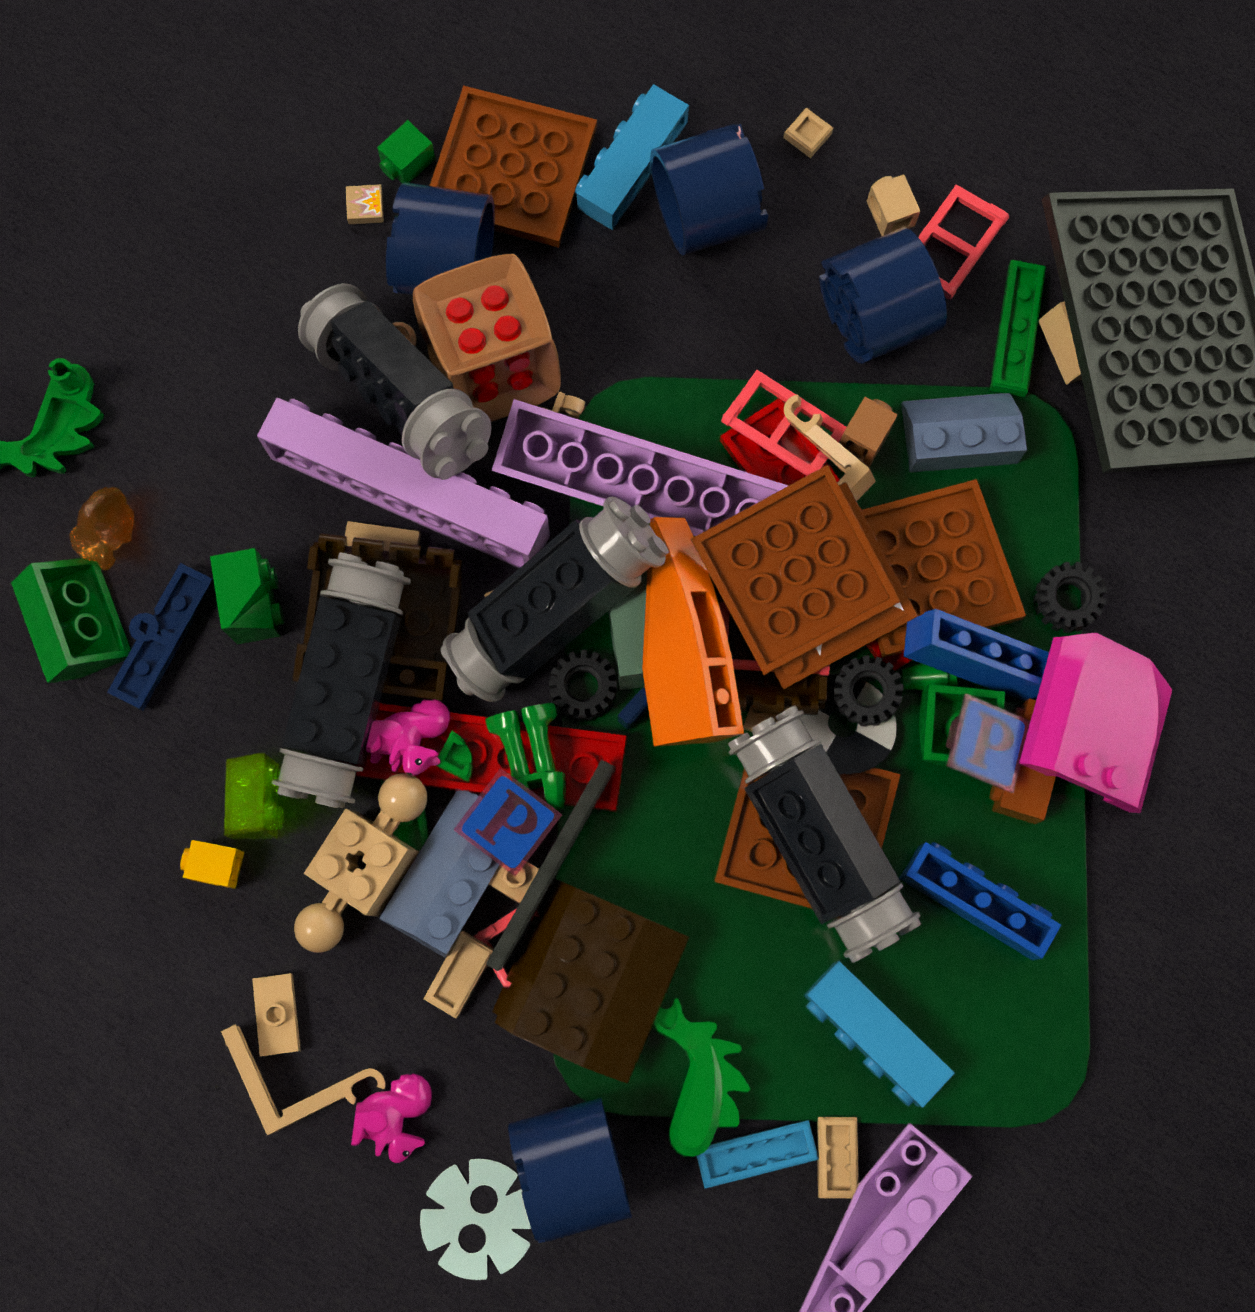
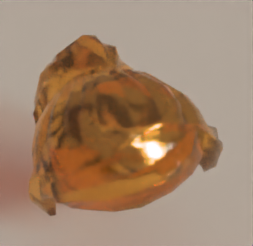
M104 487L93 492L90 498L81 506L78 512L77 526L69 534L72 549L82 559L97 562L102 570H109L114 565L116 559L113 557V551L132 540L131 535L135 523L134 512L127 504V499L119 488Z

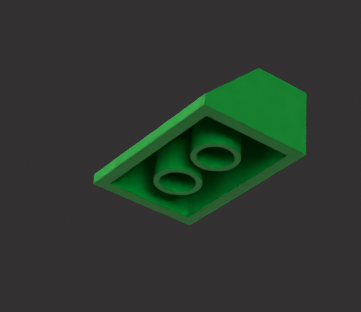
M97 557L31 563L11 582L47 683L80 679L126 660L131 649Z

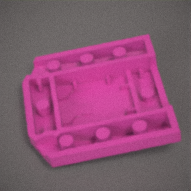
M1098 633L1053 637L1019 764L1046 776H1058L1103 796V801L1131 813H1141L1172 688L1151 659Z

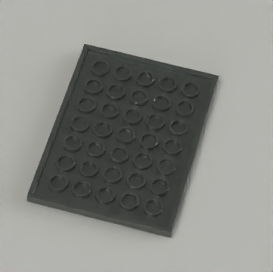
M1234 189L1048 193L1042 199L1103 473L1255 462V273Z

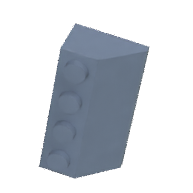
M468 791L455 792L379 918L444 958L447 956L502 862L462 831L463 824L484 798ZM501 806L483 831L477 829L475 832L494 846L496 842L493 840V837L502 826L519 834L524 823L517 827L510 826L507 823V819L512 812Z

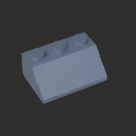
M1010 393L902 401L901 403L910 472L1018 464L1027 451L1023 416Z

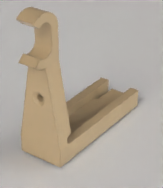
M798 394L790 397L784 405V414L788 422L845 473L837 483L840 485L846 482L857 501L876 482L871 470L820 428L823 422L821 414H813L812 419L808 422H803L794 415V410L801 406V399Z
M235 1024L221 1031L267 1135H272L345 1097L351 1104L355 1105L357 1097L353 1095L352 1087L355 1083L367 1077H374L378 1083L377 1087L385 1090L383 1075L375 1069H365L283 1109V1116L280 1117L240 1026Z

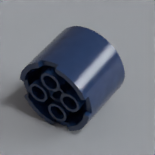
M731 124L651 150V172L658 203L669 235L681 255L765 230L767 227L768 213L766 209H760V203H762L761 190L764 189L760 169L748 138L740 139L736 133L739 132L738 124Z
M407 182L401 184L392 208L393 213H399V215L394 217L391 237H387L386 249L387 283L389 286H393L394 293L413 295L415 287L438 274L492 257L495 229V206L492 195Z
M900 228L821 262L825 269V274L819 276V281L828 315L832 324L836 323L840 333L847 337L848 341L844 343V348L856 362L865 363L944 329L947 321V308L939 275L927 249L918 236L910 229Z
M601 1098L508 1124L513 1160L517 1166L523 1202L536 1241L538 1240V1243L556 1240L632 1218L616 1149Z

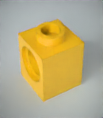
M191 840L190 848H185L181 857L180 869L184 870L182 878L236 889L244 852L236 848Z

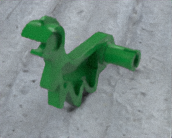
M57 358L49 364L48 367L52 369L48 370L51 380L33 430L23 440L13 442L0 441V470L7 465H13L28 477L33 478L37 474V465L50 471L64 474L66 468L57 460L58 456L76 455L94 447L88 438L78 434L96 427L104 417V414L90 403L94 382L84 367L78 364H71L63 358Z
M675 998L671 1008L663 1009L660 1007L652 1029L674 1040L686 1051L689 1059L688 1071L669 1127L668 1137L670 1145L675 1152L683 1157L692 1158L701 1155L709 1148L717 1128H736L739 1125V1111L735 1102L727 1093L737 1092L745 1094L751 1088L743 1075L724 1059L725 1056L739 1054L742 1050L741 1045L721 1039H712V1035L717 1029L716 1023L688 1021L682 1013V1006L678 998Z

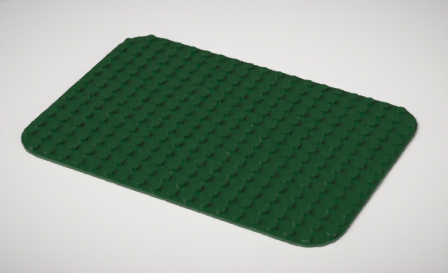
M643 377L619 381L595 395L578 419L740 470L719 441L720 436L732 428L722 423L721 419L749 380ZM776 381L846 427L864 397L871 400H881L892 408V412L898 414L887 439L869 468L876 482L857 500L862 510L977 479L1026 613L1022 620L994 627L990 630L1050 652L1053 637L1082 634V630L1078 632L1073 630L1071 633H1063L1064 629L1061 628L1058 631L1052 630L1053 624L1048 622L1045 625L1041 621L1044 616L1042 613L1037 615L1035 608L1038 606V603H1033V596L1037 593L1035 591L1037 584L1056 565L1059 567L1064 562H1070L1071 566L1076 562L1080 563L1078 457L1072 431L1055 408L1031 393H1027L1025 397L1011 395L1023 416L1027 451L1018 464L910 472L902 401L999 394V392L989 391L990 387ZM759 386L737 418L744 421L778 399V397ZM801 412L797 416L803 422L811 420V418ZM822 425L820 426V428H822L826 433H828L831 436L833 432L829 431ZM830 459L827 460L835 474L841 479L845 473ZM570 496L569 525L575 520L582 521L585 517L594 518L604 509L603 506ZM1062 585L1058 588L1056 597L1062 608L1069 611L1081 608V591L1077 587ZM608 611L565 646L564 659L568 657V653L573 651L575 654L581 653L580 650H587L589 654H593L594 651L600 654V658H606L616 674L617 693L616 698L613 700V705L604 712L603 716L599 718L598 716L593 717L591 721H586V719L576 721L573 720V717H566L562 714V727L626 735L627 743L617 812L593 809L559 869L556 879L690 937L661 1008H671L675 998H678L685 1019L690 1022H714L717 1025V1029L712 1035V1039H721L741 1045L742 1050L739 1054L724 1057L728 1063L743 1075L751 1088L745 1094L737 1092L727 1093L737 1106L739 1119L818 1121V1117H857V1123L1019 1127L1045 1122L1069 1106L1085 1081L1090 1054L1085 788L1056 776L1045 820L1037 824L992 811L994 800L990 799V792L994 780L972 771L954 770L922 760L919 735L922 690H904L903 685L902 700L896 713H894L896 719L894 745L887 757L875 766L878 769L900 774L882 850L896 875L900 878L919 845L925 842L929 844L935 842L952 853L950 857L964 865L967 862L985 873L984 878L996 885L1002 883L1015 890L1019 894L1018 899L1028 905L1032 903L1037 904L1052 914L1051 919L1061 924V927L1042 959L1030 960L900 880L903 884L900 892L912 913H920L921 916L918 919L921 925L904 935H900L897 932L896 934L899 937L897 942L880 951L877 947L874 948L872 946V953L852 963L849 957L845 958L843 955L847 948L835 927L828 928L826 925L828 922L821 925L813 909L714 882L744 770L737 755L730 756L728 753L731 750L728 743L741 735L711 743L654 747L649 710L643 714L631 729L627 730L618 722V714L645 687L619 690ZM865 645L831 663L829 675L839 674L841 668L849 664L850 660L854 658L861 659L867 655H870V658L875 657ZM913 660L902 668L912 667L921 663ZM902 668L896 671L901 676V684H903ZM580 672L570 679L568 688L575 698L585 700L591 698L596 693L598 682L593 675ZM871 677L861 678L883 694V688L879 681ZM957 677L958 687L992 690ZM1005 694L1004 714L1011 716L1016 706L1020 707L1025 701ZM746 705V711L741 712L743 726L751 705ZM839 710L833 712L828 718L829 729L839 737H849L857 730V723L849 722L848 718L844 715L842 716ZM1003 722L1002 748L1005 742H1011L1013 734L1005 722ZM744 730V734L748 732L750 737L753 736L751 732ZM565 805L564 810L558 811V836L571 815L574 806ZM840 961L954 1072L952 1077L923 1108L916 1106L914 1103L909 1107L906 1106L891 1091L895 1085L885 1075L879 1079L862 1063L867 1057L858 1048L854 1047L850 1051L835 1037L834 1033L838 1029L828 1019L823 1023L820 1022L805 1007L809 1001L803 995L834 962ZM652 1028L628 1084L581 1067L553 1053L555 1065L572 1092L586 1102L601 1098L605 1111L625 1116L673 1117L689 1067L686 1051L674 1040L657 1033Z

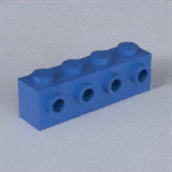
M938 609L926 611L924 614L907 622L904 657L989 689L1004 691L1006 695L1022 701H1026L1029 698H1037L1049 652Z
M925 842L917 847L901 874L900 880L1030 960L1042 959L1061 927V924L1051 919L1052 914L1037 904L1032 903L1028 905L1018 899L1019 894L1015 890L1002 883L997 885L984 878L985 873L967 862L964 865L950 857L952 853L935 842H931V844Z

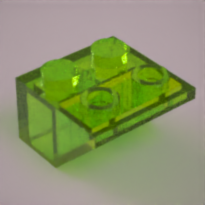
M265 753L226 759L224 836L228 838L277 839V829L283 828V807L278 806L277 792L279 786L271 784L272 780L279 778L281 769H279V764Z

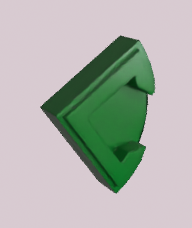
M451 731L438 756L440 764L435 766L469 783L473 773L471 751L464 740L458 734Z

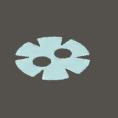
M470 1159L469 1184H467L457 1165L447 1168L431 1184L426 1195L442 1205L444 1209H422L420 1226L422 1238L428 1251H432L449 1242L451 1243L438 1261V1265L460 1278L486 1280L487 1255L491 1257L500 1274L513 1268L525 1255L530 1243L512 1231V1229H531L521 1194L522 1189L506 1196L507 1191L518 1177L515 1171L493 1160ZM481 1185L492 1187L498 1196L497 1206L487 1214L476 1212L470 1203L473 1190ZM469 1224L480 1226L486 1234L484 1247L476 1253L464 1251L458 1241L461 1229Z

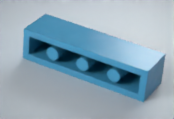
M654 84L646 95L642 93L634 103L633 114L627 122L623 120L615 130L614 141L608 149L604 147L597 155L594 163L595 168L589 176L584 175L578 182L575 189L577 209L613 230L652 174L650 163L651 150L673 143L688 122L689 105Z
M840 961L834 962L803 995L809 1001L805 1007L820 1022L823 1023L828 1019L838 1029L834 1033L835 1037L850 1051L854 1047L858 1048L867 1057L862 1063L879 1079L885 1075L895 1085L891 1091L906 1106L909 1107L914 1103L916 1106L923 1108L954 1074L923 1041Z

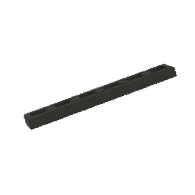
M604 760L600 761L486 963L489 967L496 971L502 970L505 967L614 774L615 766Z

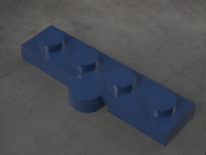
M182 563L179 564L154 608V615L140 613L131 620L129 632L136 639V642L107 693L144 711L214 586L212 578Z

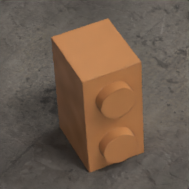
M864 397L839 443L870 468L887 439L898 414L892 412V408L887 403L878 399L871 400Z

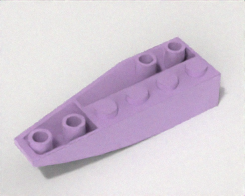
M908 1123L858 1184L799 1312H863L972 1178L971 1174L934 1141L911 1123Z

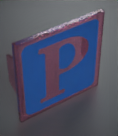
M964 694L960 714L951 723L946 747L950 749L946 766L1007 792L1014 793L1021 765L1019 762L1030 721L974 696Z
M500 768L453 830L516 877L563 814Z

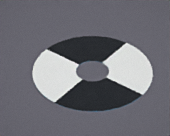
M838 674L824 676L827 677L825 708H819L818 716L803 715L801 717L803 724L813 740H820L821 743L818 745L822 744L839 774H855L872 769L887 757L894 745L896 738L895 715L893 714L888 721H884L877 726L867 725V727H864L857 723L856 732L849 737L835 735L829 729L828 718L833 712L839 710L834 701V685ZM862 679L858 680L853 687L855 699L863 705H874L883 696L878 689Z

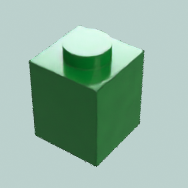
M409 120L377 147L381 160L379 163L380 168L391 180L397 178L401 183H410L436 160L432 142Z

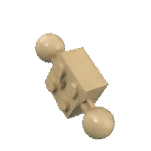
M406 773L392 775L384 781L378 794L381 811L374 822L363 814L346 808L307 867L304 874L329 890L322 903H315L305 907L295 920V937L306 950L315 953L326 952L340 942L344 932V922L341 914L348 904L366 916L378 917L419 854V851L393 835L400 822L414 820L426 807L427 791L424 784L417 777L409 776ZM360 856H363L362 860L366 863L364 869L358 868L357 863Z

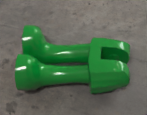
M555 703L533 705L521 709L537 773L530 774L522 743L518 711H507L486 718L485 722L489 733L498 735L503 743L509 762L512 782L532 797V789L544 787V798L547 801L549 810L552 812L564 810L566 795L565 773L558 772L555 769L548 738V725L557 716ZM507 789L514 808L517 805H523L527 809V818L536 816L534 809L525 800L510 789Z

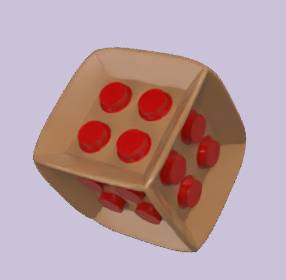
M515 254L492 256L438 274L414 288V310L420 332L427 344L431 363L453 383L454 389L461 390L471 399L473 407L483 410L491 422L509 416L514 399L537 406L559 392L561 386L559 358L555 343L552 340L548 319L527 270Z

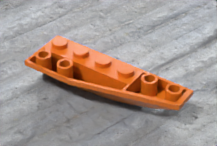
M654 517L650 519V527L656 536L666 544L669 550L665 563L661 567L651 566L647 570L642 671L654 747L711 743L744 734L732 655L723 617L709 573L691 541V538L694 536L686 519Z

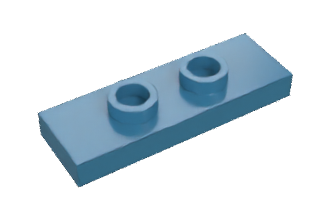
M809 1120L710 1144L705 1152L697 1156L704 1188L819 1160Z

